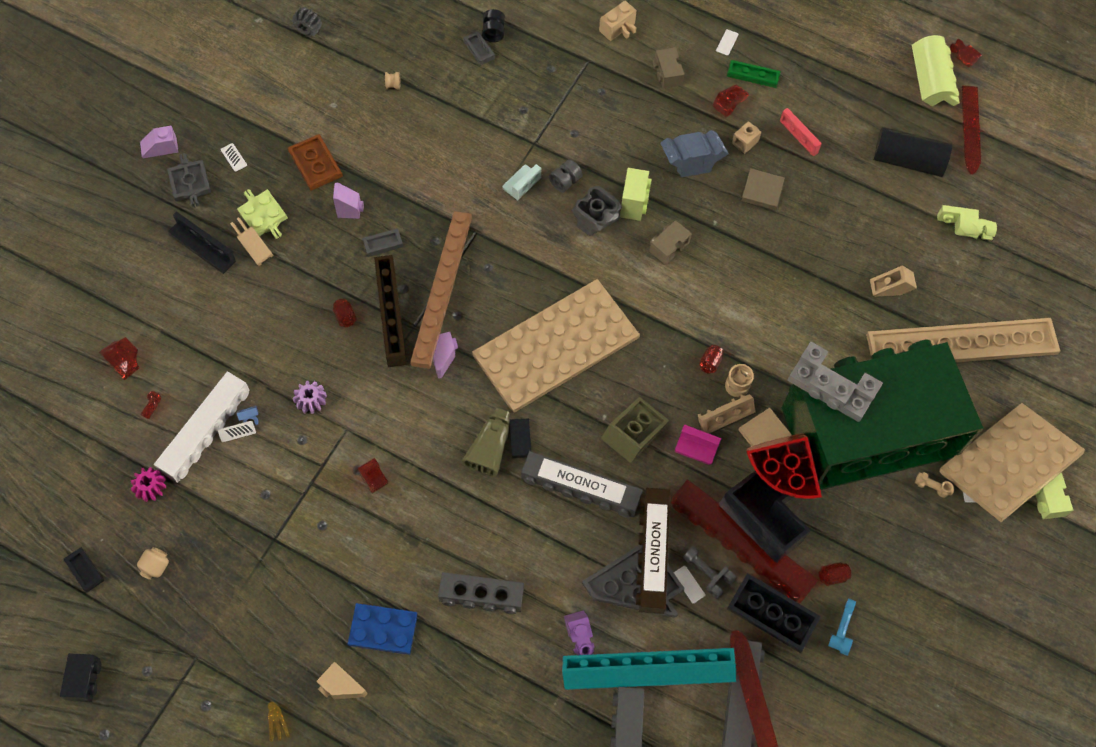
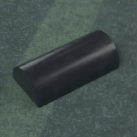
M882 127L879 132L873 160L943 177L950 160L952 144Z
M748 573L727 607V610L799 653L803 651L821 617Z

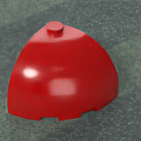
M800 433L774 439L746 449L748 458L756 473L773 489L796 498L814 499L822 497L808 437L805 434Z

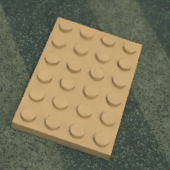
M1021 403L969 444L960 455L954 456L940 468V473L997 520L1002 522L1081 457L1085 449Z

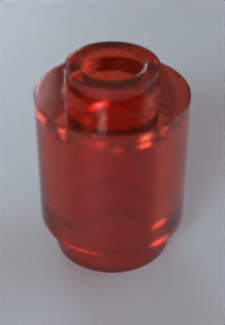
M339 299L334 302L333 312L338 324L342 327L352 326L357 317L351 303L346 299Z
M710 345L705 350L699 362L703 372L710 374L717 371L724 357V351L721 347Z
M842 562L825 565L819 571V579L826 586L844 583L851 579V570L847 563Z

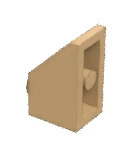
M903 265L870 279L872 293L875 297L902 295L917 289L914 272Z
M335 662L317 680V683L320 685L318 690L326 698L329 695L334 699L361 698L367 695L366 690Z

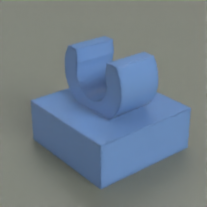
M256 405L237 411L239 421L243 420L244 423L248 419H253L255 424L258 425L259 420L256 415L259 412Z

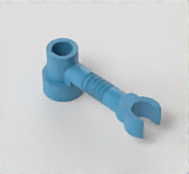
M849 598L846 602L836 636H831L828 644L829 647L837 649L841 654L847 656L853 640L846 638L845 634L856 601Z

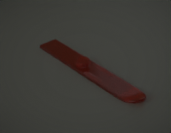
M962 85L964 157L967 170L973 175L981 164L978 87Z
M734 630L730 635V647L734 648L736 670L757 746L778 747L750 645L743 633Z

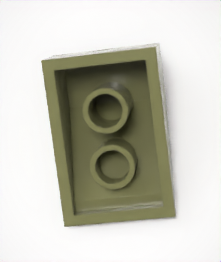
M639 397L609 424L601 439L632 463L668 424L669 420Z

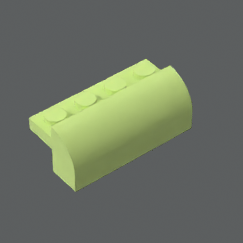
M932 35L912 44L922 101L932 107L943 100L953 106L959 104V91L956 87V77L953 72L954 65L950 58L951 50L946 45L945 38Z

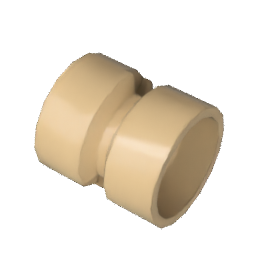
M737 364L731 368L725 382L726 391L731 396L740 397V395L745 396L748 393L754 379L752 369L745 364Z

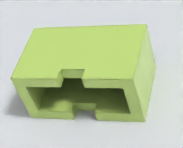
M1062 473L1035 494L1038 502L1037 508L1043 519L1066 517L1073 511L1069 495L1065 496L1063 489H1066V484Z

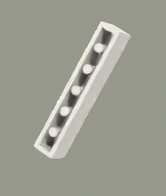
M227 371L154 463L157 470H160L162 474L177 483L180 479H183L188 474L191 465L199 460L201 452L205 447L212 443L213 437L218 430L225 426L229 416L234 415L240 402L247 398L250 390L246 382Z

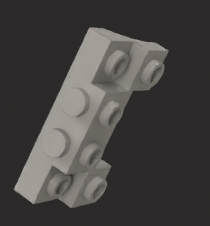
M810 342L787 381L808 392L811 397L827 403L830 408L839 410L860 422L883 383L864 373L858 385L822 365L828 351Z

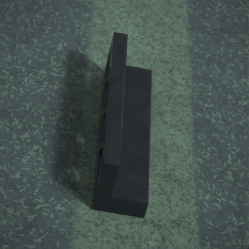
M177 211L173 214L176 224L168 231L169 236L223 274L236 262L231 249Z

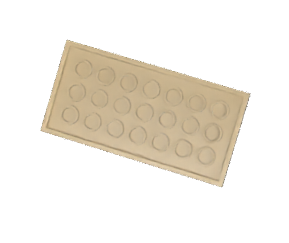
M596 279L472 351V355L511 411L515 413L637 340L640 334L603 285Z

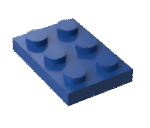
M356 603L348 646L410 655L418 613Z

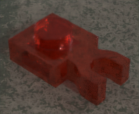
M957 39L955 45L951 44L949 47L951 52L958 54L956 58L968 68L982 56L971 45L966 47L960 39Z

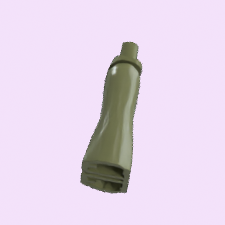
M496 408L494 414L490 415V418L485 422L475 441L462 459V464L466 468L479 471L481 466V473L491 477L498 475L503 449L508 436V418L510 416L508 411Z

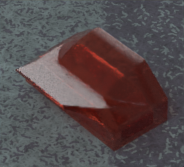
M126 337L112 342L99 352L124 380L139 369L137 363L138 349Z

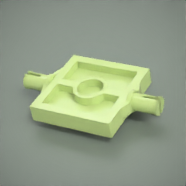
M249 189L247 192L245 191L244 195L249 201L237 208L248 226H252L259 236L271 231L276 239L281 237L282 233L277 227L288 217L267 189L258 196H254Z

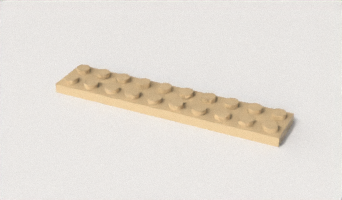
M1051 318L868 331L866 334L871 356L875 352L886 348H893L895 354L906 352L910 345L921 340H930L932 345L948 342L956 362L1058 355L1060 352Z

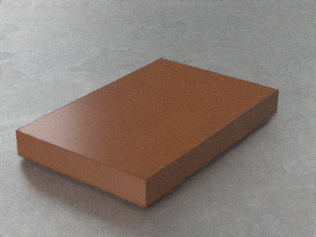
M320 134L287 148L310 191L343 177L341 170Z

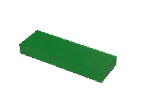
M731 60L727 77L777 88L781 71Z

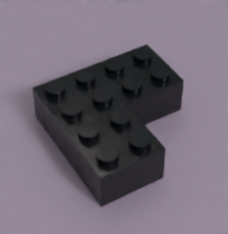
M756 471L728 490L719 503V506L775 563H778L800 545L811 531L785 505L793 496L780 493L770 487L761 479Z

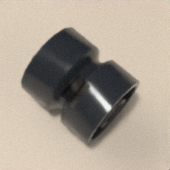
M490 9L483 14L482 37L486 41L499 42L504 38L505 15L500 10Z

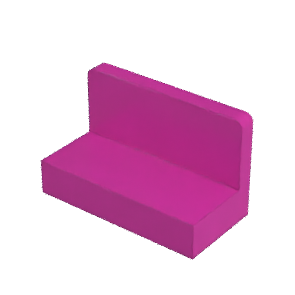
M684 425L675 452L711 465L721 438Z

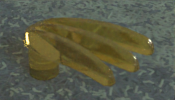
M270 702L268 704L270 742H273V722H275L278 740L281 741L279 720L282 723L286 737H290L280 707L275 702Z

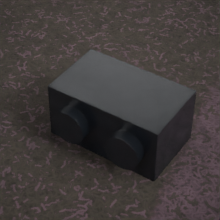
M68 653L60 692L61 698L68 701L92 702L93 696L97 693V674H100L102 667L101 661L97 656Z

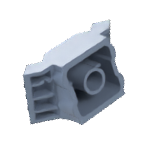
M713 130L706 134L696 132L679 135L673 140L666 138L660 143L670 164L677 167V172L681 177L709 173L717 161L729 154L718 133Z

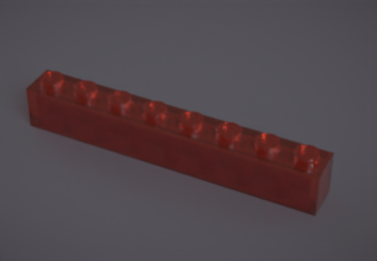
M688 479L673 496L671 504L677 512H683L694 525H700L705 529L704 531L708 536L718 539L725 549L736 553L740 561L754 567L753 569L757 574L768 578L775 588H781L790 599L801 603L817 583V578L787 555L778 563H775L719 506L718 502Z

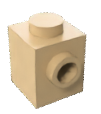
M748 121L734 133L732 144L745 154L759 142L761 131Z

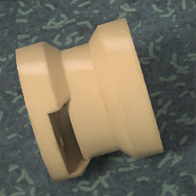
M385 72L386 90L389 88L400 90V72H395L394 74Z

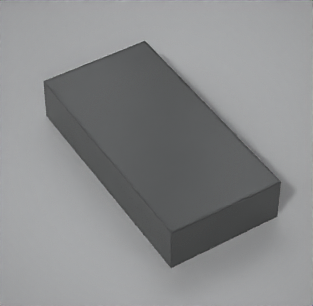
M479 31L463 38L465 45L480 66L495 59V54Z
M398 228L362 238L368 257L403 247Z

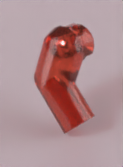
M155 391L148 393L147 399L149 402L141 412V415L147 419H150L161 401V395Z

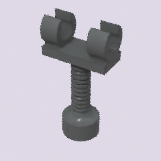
M693 546L683 556V559L688 564L690 562L696 564L699 569L701 568L711 578L712 581L705 589L714 598L718 599L724 592L715 583L722 577L731 585L737 577L726 566L719 574L714 572L713 569L709 568L699 558V551Z

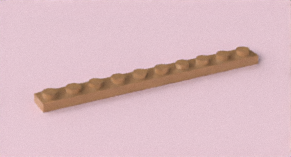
M455 211L453 213L411 358V366L431 368L470 228L472 214Z

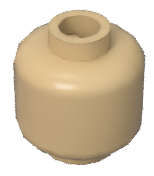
M158 548L146 549L137 562V567L141 570L139 574L147 579L152 577L158 578L163 574L169 560L167 554Z

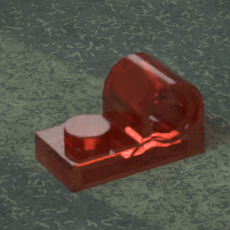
M735 84L719 92L712 107L725 117H728L735 110L737 104L748 98L749 93Z

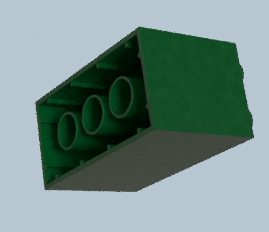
M930 340L915 342L908 347L906 352L895 354L893 348H886L875 352L871 356V360L858 362L857 358L852 356L843 358L834 364V368H831L832 371L858 385L864 373L883 383L860 422L839 410L830 408L827 403L811 397L808 392L794 384L789 388V393L781 407L791 435L803 433L808 437L820 490L952 459L954 456L960 455L984 429L948 342L932 345Z

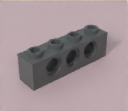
M442 572L438 599L439 602L446 606L461 604L464 608L474 609L477 606L483 607L486 611L500 609L508 614H516V612H521L524 583ZM458 588H464L466 593L459 596L455 591ZM483 590L487 595L484 598H478L476 593ZM499 593H504L507 595V598L504 601H499L496 596Z

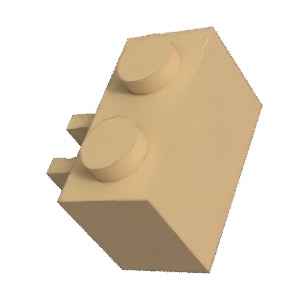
M623 1L600 18L599 31L610 41L623 33L626 39L629 38L630 33L628 31L634 34L637 29L634 26L637 10L628 2Z

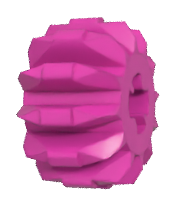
M149 467L147 472L144 468H141V474L134 473L136 479L130 480L133 485L131 491L136 493L137 499L142 498L147 502L151 497L153 501H156L157 494L163 496L160 490L166 489L164 484L166 478L161 475L160 470L154 471L152 467Z

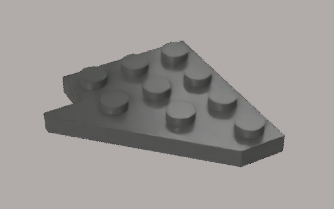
M638 545L582 581V585L594 601L639 610V605H635L636 593H640V585H636L637 572L641 573V565H637L638 552L642 553V545ZM667 565L666 610L664 614L659 615L675 618L678 616V613L669 600L683 592L685 588L669 565Z

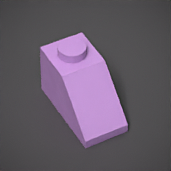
M172 126L154 128L140 142L142 158L178 153L177 138Z
M335 183L333 200L337 217L359 219L360 212H363L364 203L360 200L359 193L340 183Z
M450 332L439 335L433 362L438 378L443 377L456 357L455 349H458L456 338H452Z

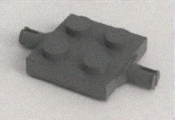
M183 153V156L182 154L179 155L181 164L168 168L167 171L175 201L190 199L191 206L195 208V204L196 207L199 206L197 197L211 193L203 160L188 162L187 154Z

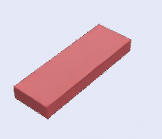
M788 108L783 110L780 122L812 156L817 155L822 143Z

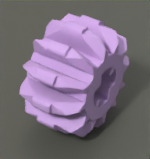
M306 381L305 386L299 384L300 390H294L295 396L293 397L296 408L298 410L302 409L305 414L308 410H310L311 414H314V409L321 411L320 405L326 404L325 398L327 397L326 392L323 391V386H318L315 381L311 385L309 381Z

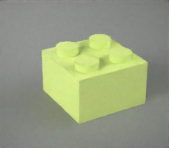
M633 168L627 169L620 218L641 221L642 214L646 215L652 180L648 178L649 171Z

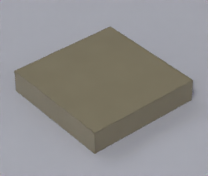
M750 168L741 201L776 210L785 177Z

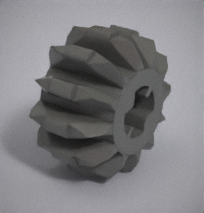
M306 7L299 8L291 20L293 27L297 28V31H300L302 35L306 34L308 37L317 34L322 25L321 18L317 16V13H314L312 9L308 10Z

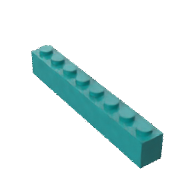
M734 648L563 656L562 673L565 690L736 682V663Z

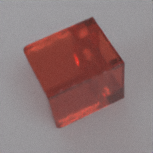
M375 458L358 468L361 478L371 493L388 484V480L380 470V466Z

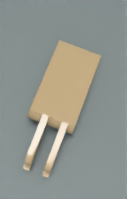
M238 217L237 220L245 230L241 233L233 222L230 223L238 234V240L258 266L262 265L261 263L269 257L274 256L252 226L247 228Z

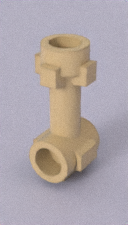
M919 472L916 477L915 483L918 484V487L923 488L925 485L937 490L940 497L951 496L954 492V486L949 481L941 484L929 479L928 474L925 472Z

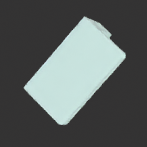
M537 164L532 168L524 165L502 186L503 190L516 200H519L541 179L542 168Z

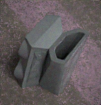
M600 186L590 188L588 194L583 199H579L571 211L578 219V228L591 236L618 221L620 215L617 212L622 206L619 200Z

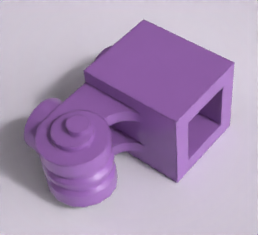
M580 611L564 616L568 636L572 642L576 643L573 649L574 654L592 655L594 652L593 648L595 647L594 643L590 641L593 635L586 613Z

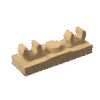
M750 394L747 396L740 395V399L735 401L733 398L731 399L732 402L714 411L707 410V414L703 416L698 414L701 431L711 433L755 413L753 397Z

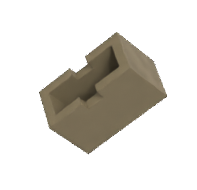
M676 47L656 50L655 58H653V67L657 68L658 82H661L663 88L683 85L685 74L682 65L677 63L679 56Z
M675 220L671 225L667 224L659 236L655 235L652 238L649 252L666 265L675 257L676 254L674 252L676 250L681 251L690 243L692 233Z

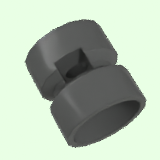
M571 159L566 160L560 168H557L549 175L551 184L561 193H564L572 184H575L583 177L582 170Z

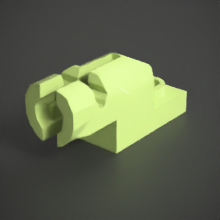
M942 205L937 214V221L955 223V234L973 237L975 239L980 235L983 240L990 241L996 235V222L979 219V210Z

